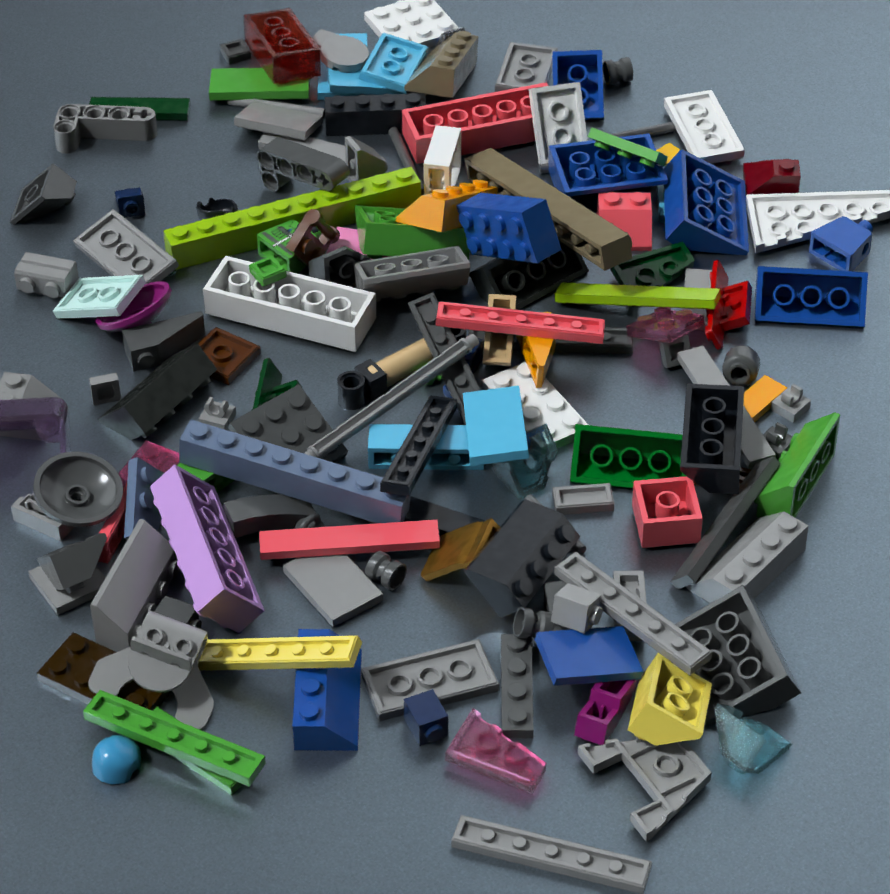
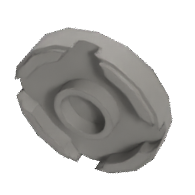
M343 35L332 36L321 43L319 57L328 68H340L339 71L345 73L356 72L364 67L369 51L367 46L358 39Z

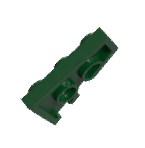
M682 241L634 255L632 259L614 266L610 270L619 285L665 287L686 273V268H693L695 260Z

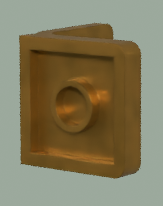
M490 518L484 522L470 523L439 537L440 548L432 549L420 576L425 581H429L458 569H466L500 526Z

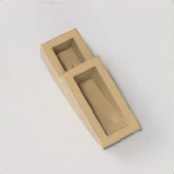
M489 294L488 307L516 310V295ZM485 332L483 364L511 366L514 335Z

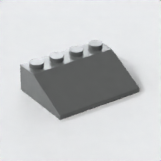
M744 585L739 586L675 624L712 651L711 660L694 672L696 675L712 683L705 720L707 725L775 709L801 694L757 602Z

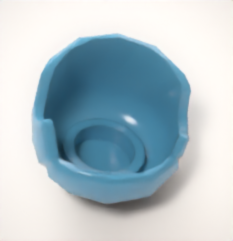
M122 735L106 737L96 745L93 751V775L100 781L109 784L128 782L132 773L136 769H140V747L131 738Z

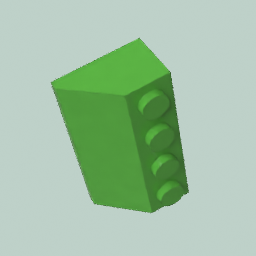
M834 412L805 423L800 433L793 435L789 450H784L779 458L780 466L754 500V503L758 504L756 517L784 511L796 518L835 456L840 414Z

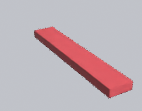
M440 301L438 303L436 326L603 344L605 320Z
M438 520L259 531L261 560L376 553L380 550L391 552L440 548Z

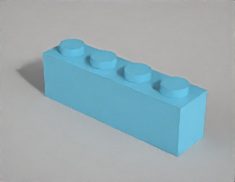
M369 424V469H389L413 425ZM466 425L447 426L424 469L484 470V465H470Z

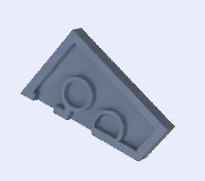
M139 457L130 459L128 462L124 539L128 540L139 519L146 520L157 531L162 520L159 509L154 505V496L150 486L164 473Z

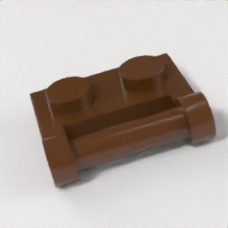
M311 209L305 214L285 248L309 268L308 261L324 255L330 244L339 240L340 233L334 226H329L323 220V216L318 210ZM313 227H316L321 232L318 239L311 233Z

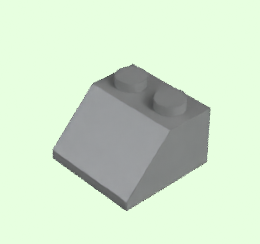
M4 372L0 380V436L47 441L62 405V398L32 375Z

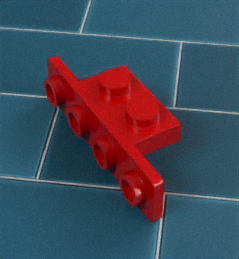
M715 260L713 261L712 272H710L711 288L720 289L721 298L715 309H706L708 324L705 326V334L708 341H712L716 349L720 350L723 349L724 331L741 328L750 324L752 286L749 281L728 286V275L720 261Z

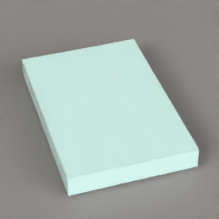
M143 275L79 278L54 308L53 313L57 319L120 316L146 284Z

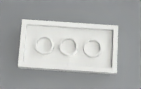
M712 90L664 98V107L689 153L710 164L744 158L745 149Z
M526 362L482 380V388L484 390L519 385L526 435L532 440L531 444L541 455L574 442L576 424L588 425L546 377L542 387L536 388Z

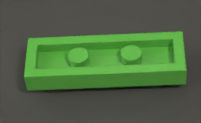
M592 127L588 134L590 139L596 141L594 146L609 151L610 147L618 150V155L627 159H631L634 155L641 158L640 163L654 168L655 164L664 167L668 158L658 151Z

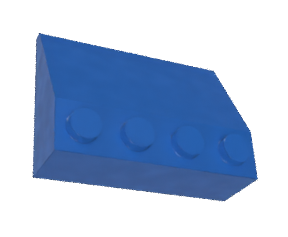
M650 134L620 137L656 151ZM594 140L549 146L548 169L553 185L567 196L668 184L663 166L655 164L654 168L646 166L639 162L641 158L634 155L631 159H627L618 155V150L610 147L609 151L594 146L596 142Z
M681 149L663 168L668 179V184H664L665 240L671 244L683 241L689 251L747 255L749 253L745 181Z

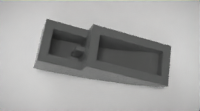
M281 494L257 495L223 502L224 512L235 538L258 531L295 529L296 523L299 520L316 513L311 503Z

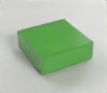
M273 255L249 265L250 273L263 287L287 277L286 269Z

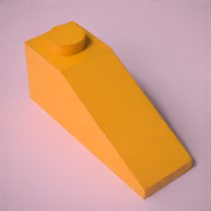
M516 335L536 388H541L555 351L556 339Z

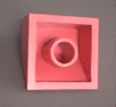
M598 193L597 214L629 234L632 240L631 251H651V193Z

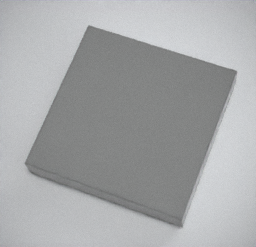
M41 566L28 571L30 580L57 615L93 599L106 578L96 566L92 577L83 581L85 587L67 593L66 589L58 591L55 589Z

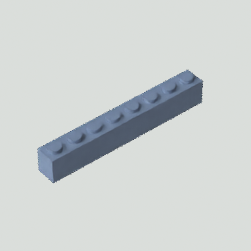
M191 419L179 439V463L375 523L404 522L409 511L411 494L410 496L380 492V483L383 477Z

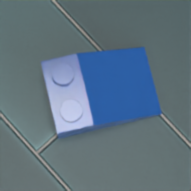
M602 50L552 52L553 85L580 82L585 120H604Z

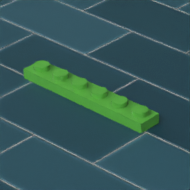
M102 690L98 691L83 711L84 720L249 787L266 764L265 756Z

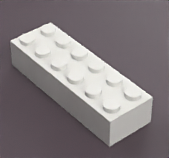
M229 256L223 258L203 288L205 314L353 352L358 350L377 318L376 293L289 271H286V278L263 287L249 271V265L253 262Z

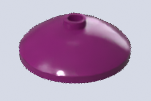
M164 281L145 284L120 316L96 317L98 327L108 332H122L125 329L152 323L151 321L160 315L168 303L172 292L171 287Z

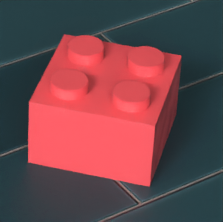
M683 476L633 481L632 508L642 548L699 543L701 540L703 517L693 480Z

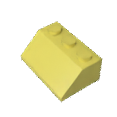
M657 653L643 673L642 678L639 679L628 731L632 732L638 739L648 741L655 746L700 739L703 735L712 683L695 673L689 676L663 655Z

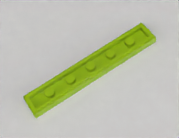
M561 283L555 292V302L692 309H715L721 298L720 289L586 283Z

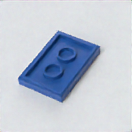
M624 626L590 628L585 633L575 630L537 632L536 644L554 686L642 678L644 671Z

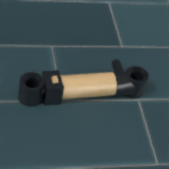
M451 328L457 342L461 338H466V329ZM424 338L377 362L369 359L355 366V371H346L340 374L337 378L339 405L346 410L360 409L364 406L366 398L371 402L375 401L387 393L388 387L407 378L431 361L433 357Z

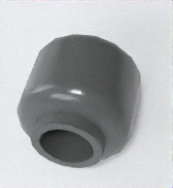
M748 346L731 348L724 359L722 366L723 376L732 385H750L757 378L760 368V357L755 350Z

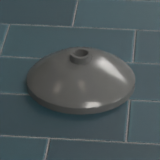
M73 451L55 455L40 466L34 478L33 493L37 505L51 519L68 526L87 527L104 522L117 511L123 496V484L116 469L103 458L87 452Z

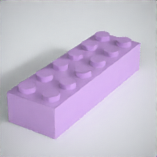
M174 464L150 486V489L154 496V505L159 509L162 517L161 523L167 530L170 538L169 544L177 556V565L185 577V586L193 598V607L201 617H208L216 621L221 627L240 633L265 610L215 487Z

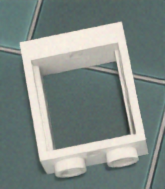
M435 126L423 163L424 195L432 193L434 189L446 190L447 186L457 185L461 172V128Z

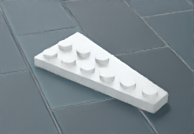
M890 190L746 195V207L755 254L809 240L813 230L840 217H847L857 224L862 220L874 223L889 219Z

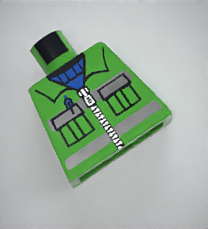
M289 220L258 233V255L262 258L273 255L286 271L297 274L302 271L306 266L285 248L300 223L296 220ZM313 227L311 233L318 239L321 232L316 227Z

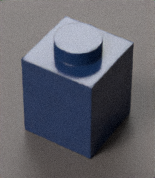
M433 689L404 699V720L419 746L430 742H437L449 736L448 714Z

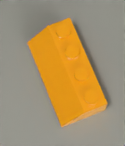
M473 180L472 183H460L459 187L447 186L446 190L434 189L432 193L419 197L396 216V222L438 232L463 227L459 221L456 205L479 193L497 194L498 187L489 186L488 181Z

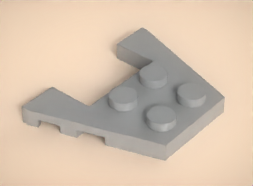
M636 737L634 740L619 742L617 738L605 740L604 745L592 747L590 743L578 746V755L593 774L619 761H623L654 800V802L630 814V822L646 842L653 838L711 781L712 772L686 741L655 746L648 741H643Z

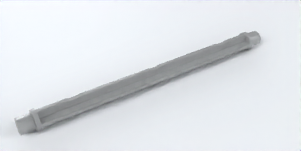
M474 334L461 338L438 357L429 361L390 389L386 394H383L342 423L334 431L309 446L304 454L320 459L337 448L338 445L351 438L462 357L469 354L472 348L479 344L478 338Z

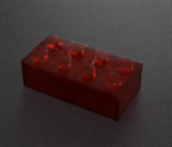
M291 8L244 15L245 43L273 84H286L293 80H310L313 77L321 76L320 48Z

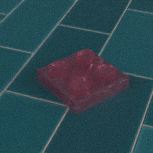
M658 307L654 309L653 313L638 317L637 321L627 325L626 329L627 336L670 343L704 326L705 322L703 314L692 313L691 310L675 311L667 307Z

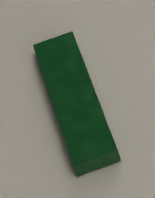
M91 97L89 105L149 107L155 111L156 120L187 121L190 111V98Z

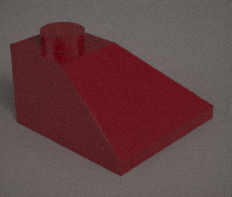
M772 159L743 163L746 195L799 193L801 178L799 160Z

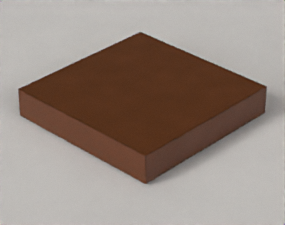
M215 327L198 343L217 368L210 377L227 385H230L261 354L259 345L218 327Z

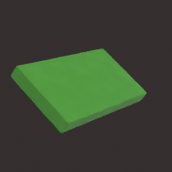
M310 67L211 69L209 100L308 99Z

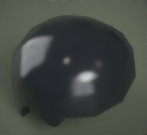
M209 198L205 206L201 201H198L196 209L199 219L202 220L238 211V206L231 199L215 200Z

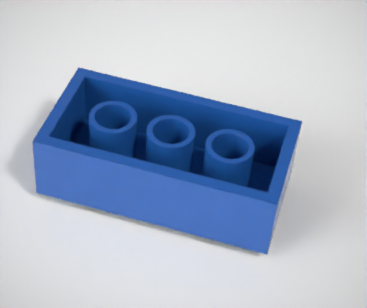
M479 193L456 205L459 221L467 238L466 243L472 255L538 263L562 250L546 199Z

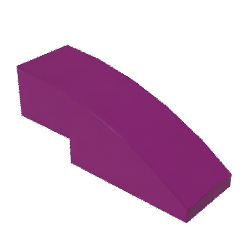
M639 679L596 683L591 689L589 701L577 716L574 736L604 745L605 740L609 739L625 712Z

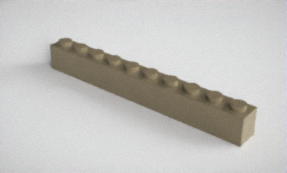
M488 148L464 158L469 182L472 183L473 180L488 181L489 186L498 187L497 194L546 199L558 240L604 271L632 259V240L627 232L603 219L584 205L576 202L571 197L511 161L503 154Z

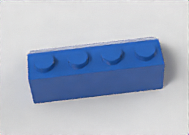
M758 266L755 290V321L865 327L868 272Z
M298 629V637L339 636L330 629ZM361 649L353 668L296 669L292 724L294 751H358Z

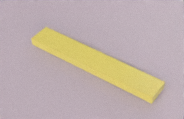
M358 635L207 639L198 668L200 671L353 668L362 641Z

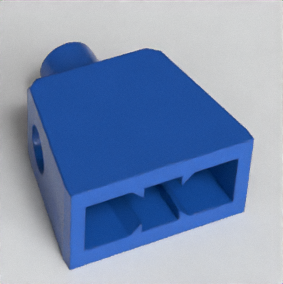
M847 217L835 219L811 232L809 253L840 271H854L870 252L873 227L867 220H862L857 224Z

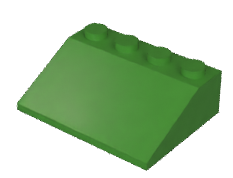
M355 205L359 247L362 253L370 259L459 246L469 260L470 250L466 243L467 238L463 227L445 232L433 231L396 222V216L406 208Z

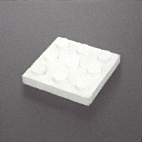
M435 0L397 1L396 3L364 12L365 22L379 38L382 33L426 45L429 48L440 45L439 41L444 33L459 29Z

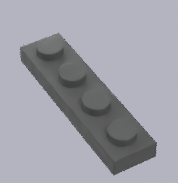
M501 634L502 738H533L531 636L525 639L515 637L514 634Z

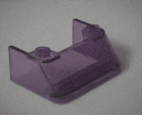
M45 397L0 400V431L36 429L38 437L46 443H60V454L71 452L70 413L63 399Z

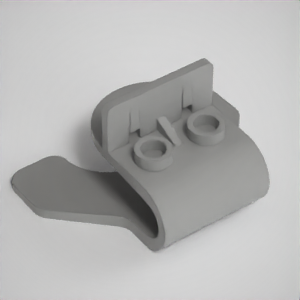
M149 610L137 637L133 636L131 639V647L97 661L89 678V689L95 694L102 690L117 696L127 683L135 680L138 685L149 691L167 692L172 690L178 705L175 718L182 723L201 730L207 725L214 708L213 698L198 668L209 632Z

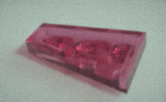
M472 708L445 752V761L531 794H533L546 772V762L521 743L512 742L502 734L501 728L494 723L492 725L481 718V713Z

